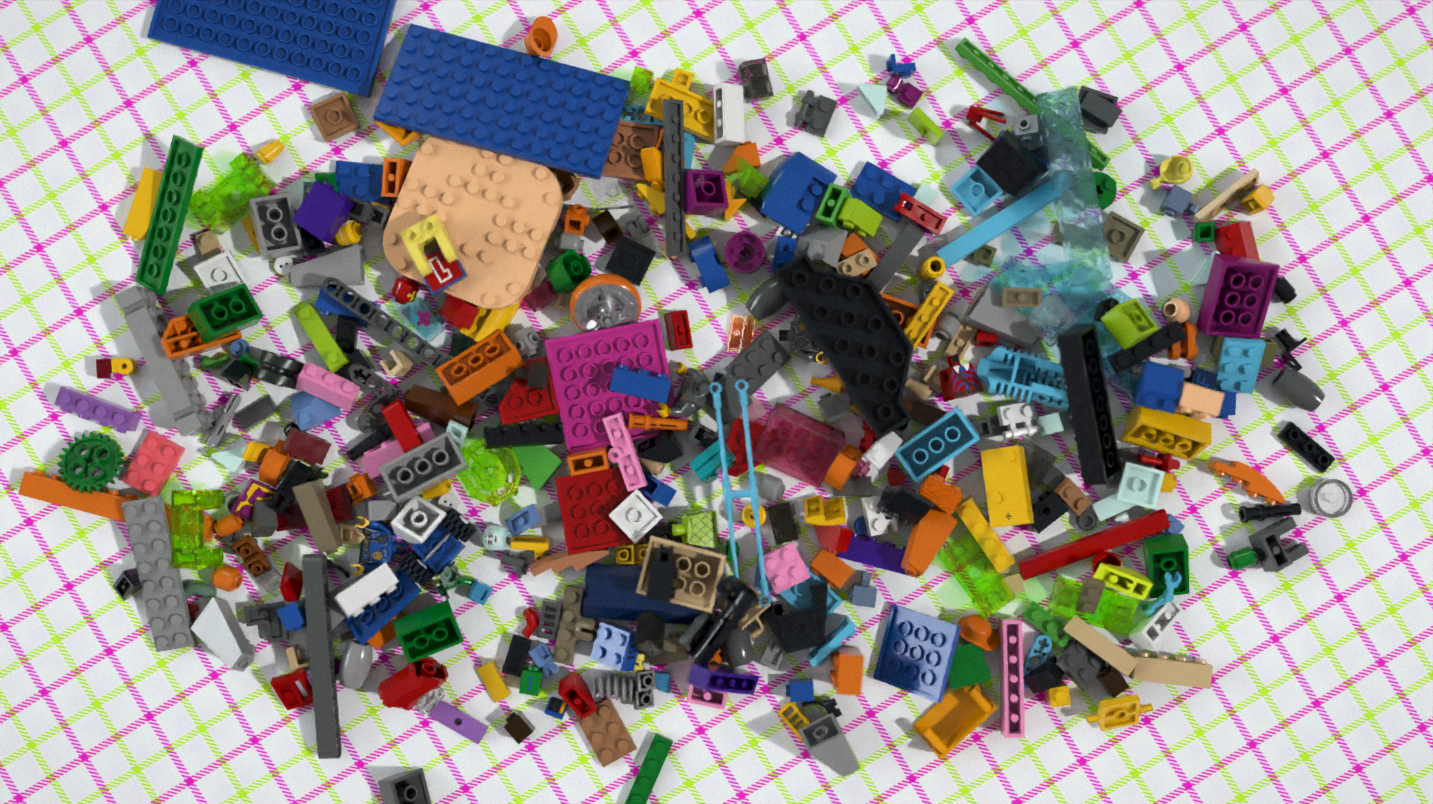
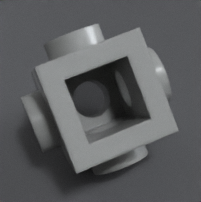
M1037 114L1030 116L1021 115L1018 118H1014V126H1011V133L1022 144L1041 140Z
M533 326L520 329L509 337V340L521 357H533L538 354L537 350L543 347Z

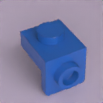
M891 54L889 60H886L887 72H890L891 77L896 75L900 76L901 79H907L914 75L916 71L915 63L896 65L895 54Z

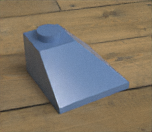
M302 391L290 397L293 415L301 431H310L342 415L339 407L307 392Z

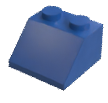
M1146 360L1132 392L1135 403L1174 414L1182 396L1184 370Z

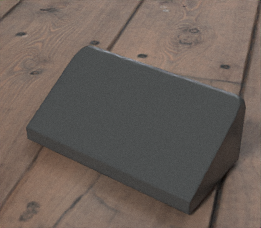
M268 395L239 413L237 417L243 431H249L280 410L272 397Z

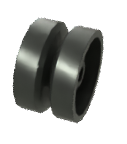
M263 350L260 360L270 365V368L261 365L257 366L254 376L273 385L296 389L298 378L288 374V372L299 374L304 367V363Z

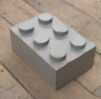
M290 193L250 199L248 206L262 260L301 254L303 244L298 224L292 221L295 213Z

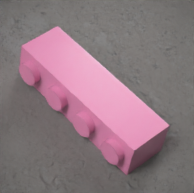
M422 421L415 425L424 443L438 437L431 422L425 423V421ZM389 439L381 443V448L376 451L373 448L365 452V457L360 459L370 480L382 476L379 470L380 466L405 454L397 439L394 441Z

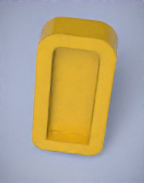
M518 535L512 536L510 539L511 549L534 550V561L544 558V552L550 546V537Z

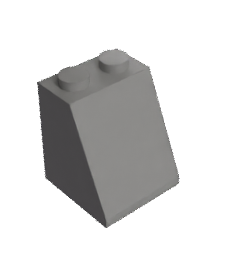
M833 712L798 730L809 754L842 777L861 769Z

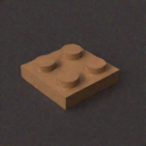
M344 91L309 107L326 143L361 128Z

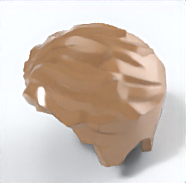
M552 168L550 171L555 175L560 184L563 201L570 200L579 187V179L574 173Z

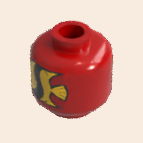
M403 275L396 278L391 294L395 297L396 302L406 305V303L415 301L420 287L417 281Z

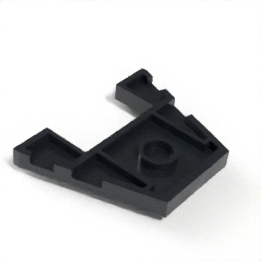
M827 582L810 586L815 604L814 607L776 616L773 602H771V605L761 613L786 654L824 644Z

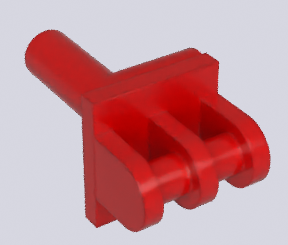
M1171 453L1157 454V458L1143 454L1138 456V461L1142 462L1143 465H1156V470L1164 471L1165 473H1170V470L1180 468V462L1172 459Z

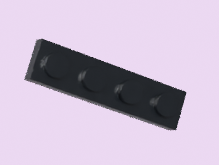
M1178 320L1160 328L1133 347L1125 350L1122 348L1107 356L1115 373L1118 374L1187 337Z

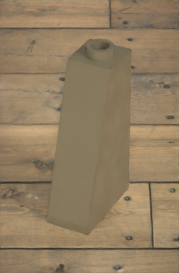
M322 480L311 481L293 487L294 494L319 554L326 552L329 555L338 552L337 548L343 546Z

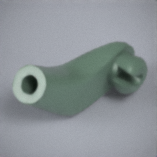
M192 582L184 588L186 600L195 595L209 598L217 594L216 588L210 584Z

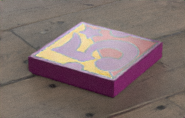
M250 478L231 508V513L252 522L254 500H271L275 495L276 489ZM282 497L279 498L275 505L276 510L283 500Z

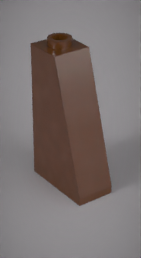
M416 384L413 385L411 390H407L403 396L406 410L446 429L449 421L453 420L467 427L469 434L475 424L479 405L475 402L468 400L458 406L451 395Z

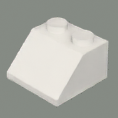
M417 495L408 502L391 522L394 533L408 543L422 544L447 514Z

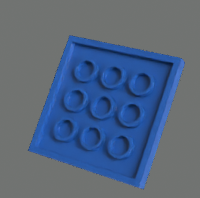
M892 604L873 679L931 701L942 703L961 626L897 604Z

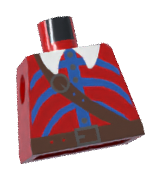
M958 354L947 357L949 368L940 371L944 402L984 391L971 363L961 365Z

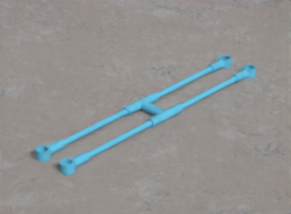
M743 379L738 380L735 384L736 389L739 391L740 405H742L749 467V489L731 491L730 480L727 474L720 407H722L720 400L722 385L714 382L709 387L713 396L714 408L716 409L723 473V495L725 513H727L733 572L734 576L739 578L732 519V499L750 497L752 511L754 512L761 576L759 603L762 606H768L772 602V597L769 594L768 582L765 577L758 513V491L753 468L747 413L748 401L746 390L749 384ZM740 382L745 384L744 389L739 387ZM714 385L718 386L717 392L713 390ZM737 587L734 589V595L739 590ZM763 597L768 598V603L763 601Z

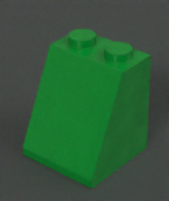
M973 643L955 648L944 695L991 680L990 669L986 664L983 649Z

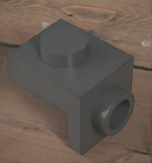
M514 551L504 553L501 558L502 563L519 567L516 578L521 579L523 575L527 574L529 564H526L527 558L520 557V553Z

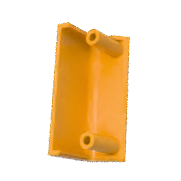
M978 685L946 694L942 699V703H936L912 725V728L942 760L988 718L998 706Z

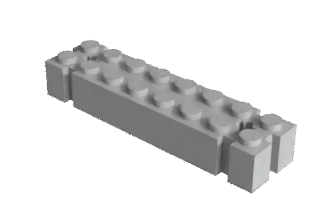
M135 285L114 295L120 309L125 314L124 318L170 415H173L176 421L174 423L180 436H197L213 428L215 418L212 412L207 411L205 408L207 401L197 388L199 385L189 371V363L186 359L168 360L160 341L167 327L164 319L166 315L163 309L158 308L156 305L158 300L156 294L147 288L142 289V287Z

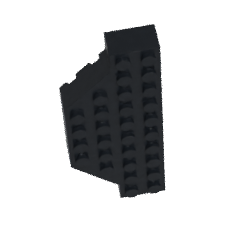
M804 252L771 274L875 438L880 440L911 420L912 416L902 400L914 346L872 280L816 268L807 252Z

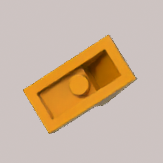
M725 180L729 207L724 211L725 221H729L747 202V199H732V197H735V185H731V180Z

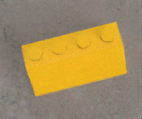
M1137 405L1129 415L1121 440L1161 453H1171L1174 457L1192 461L1212 444L1211 424L1183 414H1172Z

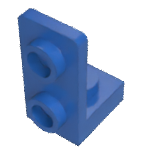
M778 236L771 273L793 260L797 243L796 238Z

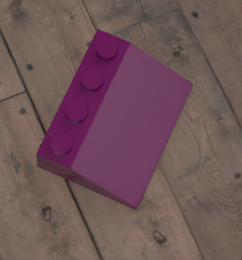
M1215 253L1196 322L1197 328L1207 335L1259 339L1280 265L1236 255Z

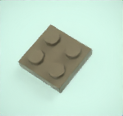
M1111 211L1093 241V246L1125 264L1128 262L1145 229Z

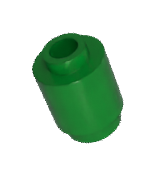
M1247 546L1231 552L1230 555L1226 556V559L1232 571H1239L1255 565L1258 556L1254 549H1250Z

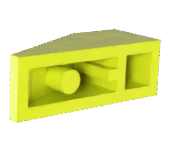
M1100 563L1093 576L1094 579L1104 580L1105 586L1143 601L1153 585L1145 574L1130 568Z

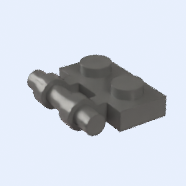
M807 90L806 95L801 100V108L795 115L794 126L801 128L804 122L808 124L806 132L823 138L838 101L820 95L818 101L812 99L815 92ZM809 106L814 108L811 117L806 115Z

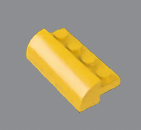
M527 294L518 303L501 310H489L474 305L480 310L470 330L462 327L459 331L478 343L500 329L505 334Z

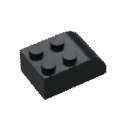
M1008 130L976 161V164L999 186L1017 198L1028 191L1049 170Z

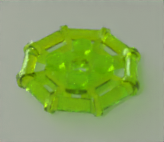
M482 436L480 440L462 449L467 464H469L470 458L473 459V463L471 464V470H465L457 475L464 483L471 499H477L497 507L508 498L517 496L519 493L520 477L524 468L520 465L511 447L497 448L501 452L494 453L491 449H485L484 436ZM484 447V453L477 455L474 452L479 448ZM505 455H507L510 463L512 464V467H510L507 459L505 458ZM488 466L494 469L492 472L493 476L488 473ZM511 472H514V473H513V477H512V482L510 483V482H509V479H508V475H509ZM468 475L473 476L477 484L476 488L473 486ZM504 486L507 491L498 495V489ZM481 489L491 491V496L480 493Z

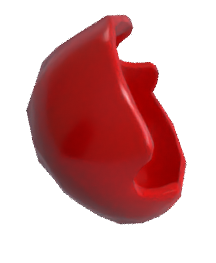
M1110 551L1101 552L1095 555L1092 560V571L1094 574L1100 563L1121 567L1119 557Z

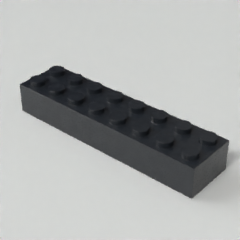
M1095 323L1077 324L1057 334L1056 345L1059 348L1060 365L1064 373L1063 383L1067 390V403L1071 411L1070 420L1074 427V440L1078 448L1077 457L1080 460L1081 477L1083 478L1084 485H1106L1122 472L1096 326Z

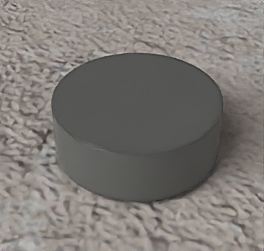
M1084 511L1080 516L1077 515L1076 524L1081 530L1090 531L1096 526L1097 520L1093 513Z

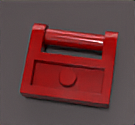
M298 668L292 673L271 679L270 684L287 711L313 704L312 686L303 668ZM295 681H299L301 683L302 687L307 693V696H304Z

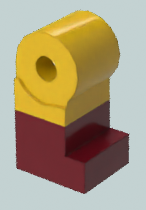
M128 358L96 359L97 379H111V374L113 373L133 375L138 370V364L135 360Z

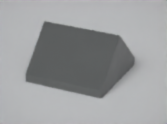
M729 373L717 381L722 385V391L720 392L722 407H720L723 425L736 420L743 413L742 405H740L739 391L735 387L736 381ZM717 385L713 386V390L715 392L718 391ZM709 392L705 404L716 416L713 396ZM747 395V401H748L747 408H748V407L753 403V401H752V399Z

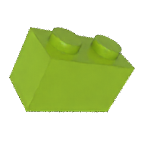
M845 198L837 219L843 222L842 225L844 227L854 230L858 237L865 238L866 236H875L883 216L860 199Z

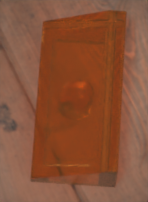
M732 314L727 352L740 354L751 343L755 322L754 317Z

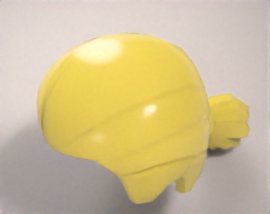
M1173 155L1171 158L1163 160L1160 166V176L1149 181L1151 189H1158L1165 182L1179 185L1189 181L1194 172L1192 160L1183 155Z

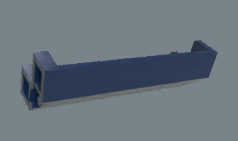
M595 563L587 565L583 617L692 625L695 618L703 612L702 610L672 602L645 599L646 595L636 593L642 567Z

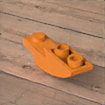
M1210 461L1208 468L1214 470L1213 474L1225 477V475L1232 477L1231 481L1242 484L1241 489L1247 491L1246 495L1258 498V496L1265 498L1264 502L1276 505V503L1284 504L1285 499L1280 491L1257 470L1239 461H1231L1229 466L1218 461Z

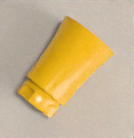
M937 256L923 259L917 267V275L923 282L927 280L939 281L945 271L943 259ZM931 265L936 268L935 272L931 270Z

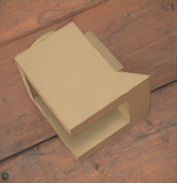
M391 350L390 354L395 361L381 360L379 363L390 379L393 376L403 377L414 364L406 352Z

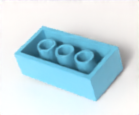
M956 405L901 443L895 451V455L915 483H917L980 440V434L959 405Z

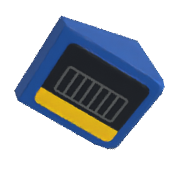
M550 697L544 713L558 719H563L568 704L559 698Z

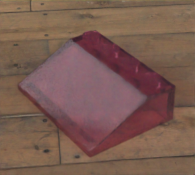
M776 402L752 451V459L819 488L834 460L846 445L845 432Z

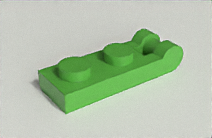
M1034 601L1021 615L1064 650L1068 647L1067 643L1071 638L1074 639L1062 630L1065 626ZM1063 631L1065 633L1061 639L1058 638L1059 632Z

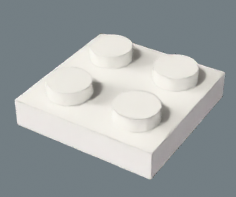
M230 249L194 265L195 271L210 295L243 283L249 284V280Z
M635 489L608 515L634 544L663 518L638 489Z

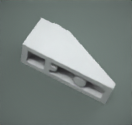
M1173 599V601L1157 607L1155 614L1151 617L1146 616L1127 637L1138 651L1154 647L1184 613V610Z

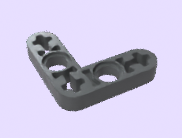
M354 363L348 369L350 378L375 394L357 420L358 428L363 433H371L384 417L382 411L379 413L373 412L374 405L382 404L385 407L397 400L399 392L392 383L366 366ZM354 370H360L366 376L365 379L360 375L355 376ZM377 378L379 383L376 387H370L368 385L369 380ZM382 387H384L388 391L392 389L393 395L387 396V394L382 390ZM371 413L374 417H376V419L370 417L368 414ZM369 421L371 425L364 427L362 423Z

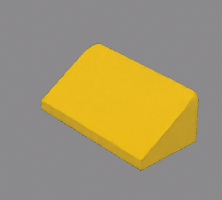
M494 660L476 669L495 703L512 694Z

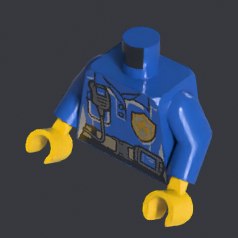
M362 515L357 516V518L363 519V522L361 524L355 523V525L363 528L362 533L365 538L360 546L359 564L353 563L350 565V567H357V571L350 573L351 575L357 576L361 572L370 573L385 562L388 565L389 562L394 561L395 554L405 555L406 543L396 542L397 535L393 533L390 526L382 520L369 521V518L366 519Z

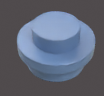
M236 339L230 345L231 354L237 358H240L245 351L247 353L250 351L249 343L244 339Z

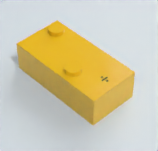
M1018 445L980 451L990 527L999 528L1034 523L1024 446Z

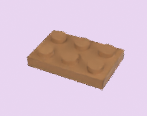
M608 698L597 703V710L584 719H581L578 715L575 716L602 767L637 749L613 702Z

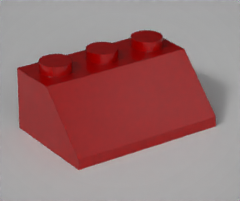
M1250 221L1215 229V245L1220 254L1236 255L1260 261Z

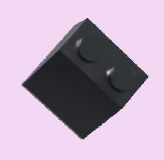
M885 486L877 504V508L882 510V514L888 517L894 516L898 519L897 522L905 526L917 524L934 506L933 502L904 486Z

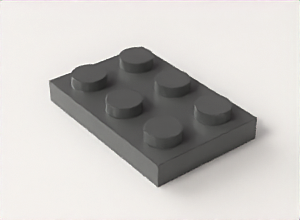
M765 329L724 369L736 382L742 379L748 382L749 387L746 391L751 397L792 356ZM740 382L739 385L744 389L745 384Z

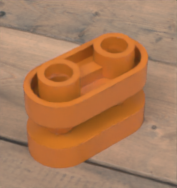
M1187 321L1182 323V329L1187 338L1181 340L1182 347H1180L1179 341L1166 348L1169 360H1178L1180 354H1182L1184 360H1193L1198 355V345L1196 344L1198 328L1197 325H1194V322Z

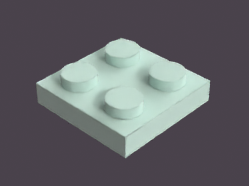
M1125 462L1115 499L1155 509L1165 472Z

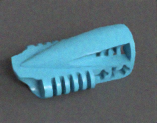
M1005 345L998 346L989 356L981 358L976 374L979 380L989 388L988 393L995 395V391H999L998 396L1006 393L1005 398H1009L1011 394L1013 395V400H1016V396H1019V401L1021 402L1023 398H1027L1026 403L1034 400L1044 405L1067 411L1069 407L1067 403V390L1063 383L1064 373L1060 363L1041 359V354L1034 357L1035 353L1033 352L1029 356L1027 355L1028 351L1025 350L1021 354V349L1013 352V347H1010L1009 351L1006 350L1007 346Z

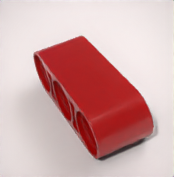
M400 399L381 408L386 421L405 454L425 444Z

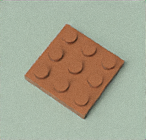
M620 120L602 176L649 183L645 179L640 151L644 148H656L659 126Z

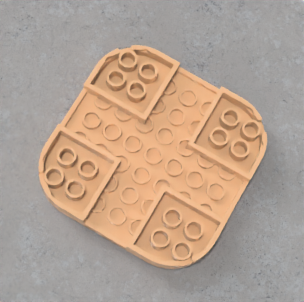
M431 136L417 150L385 227L383 248L386 258L391 266L400 274L427 285L415 265L400 232L435 214L442 220L458 254V259L468 275L443 292L485 309H505L518 303L529 291L551 232L554 231L561 214L563 193L555 175L544 165ZM438 242L426 247L424 253L427 254L439 247Z

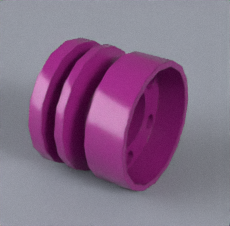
M739 232L733 235L727 241L724 249L728 265L736 272L742 274H751L759 270L766 257L765 247L761 239L750 232ZM745 249H748V252L751 253L750 256H747V259H744L743 255L740 254Z

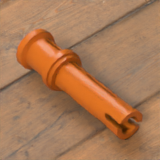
M629 412L628 430L638 428L648 431L652 428L687 431V419L651 417L649 414L633 415V413Z

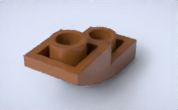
M249 534L233 543L232 548L244 560L243 565L255 578L271 569L272 566L267 557Z

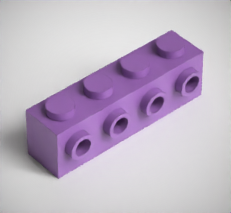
M61 386L54 405L60 406V410L71 414L76 412L79 414L78 417L82 419L97 420L96 424L105 427L111 425L115 427V431L124 434L127 431H136L142 416L140 412L72 387Z

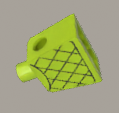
M706 510L683 515L682 524L672 525L673 536L682 535V543L717 548V511Z

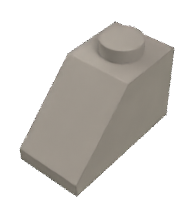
M395 499L368 501L369 521L394 520L402 511L403 503L398 504Z

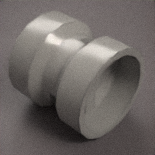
M235 489L227 490L222 496V503L230 513L231 508L240 495L239 491Z

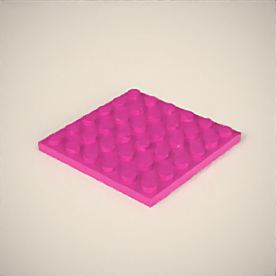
M659 318L544 341L568 453L611 445L602 420L603 418L622 412L628 428L629 412L633 413V415L649 414L651 417H661L656 411L662 410L659 406L661 402L609 391L614 368L619 366V364L631 366L630 369L638 371V368L647 369L650 371L649 374L657 375L658 372L669 375L668 378H670ZM672 383L666 403L669 408H672L675 402ZM671 414L668 417H666L679 419L678 417L671 416ZM632 428V430L628 431L632 441L655 437L658 433L667 430L650 428V430L645 431L644 429ZM672 430L674 433L681 432V430Z

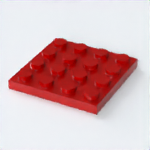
M619 467L555 478L568 555L633 543L608 516L634 491L628 492ZM644 536L638 542L644 541Z

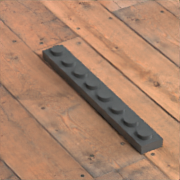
M667 98L663 99L666 256H686L683 100Z

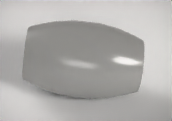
M353 637L345 646L339 663V681L343 687L359 689L366 681L373 660V648L368 642L362 645L356 637Z

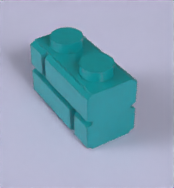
M719 439L689 463L702 482L711 483L719 477L718 473L722 471ZM724 442L728 470L733 466L732 462L736 460V457Z

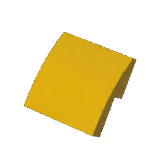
M821 494L803 499L806 523L825 526L847 523L842 496L823 500Z

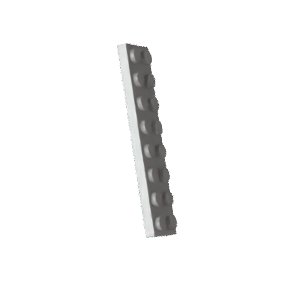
M158 495L125 501L121 504L156 652L194 646L197 643L194 632L190 629L192 622L163 497Z

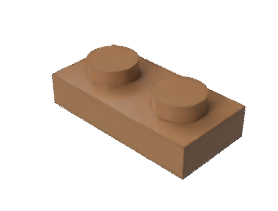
M1068 477L1054 490L1078 516L1092 503Z

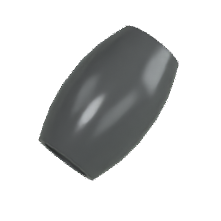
M770 278L751 294L746 307L757 320H762L776 313L788 300L775 280Z
M1282 369L1272 382V386L1283 399L1306 411L1313 412L1325 398V394L1313 380L1292 369Z
M728 619L725 622V624L719 630L718 635L721 633V631L724 629V627L730 621V619ZM738 627V629L732 631L721 646L724 658L731 668L752 662V643L747 628L741 630Z

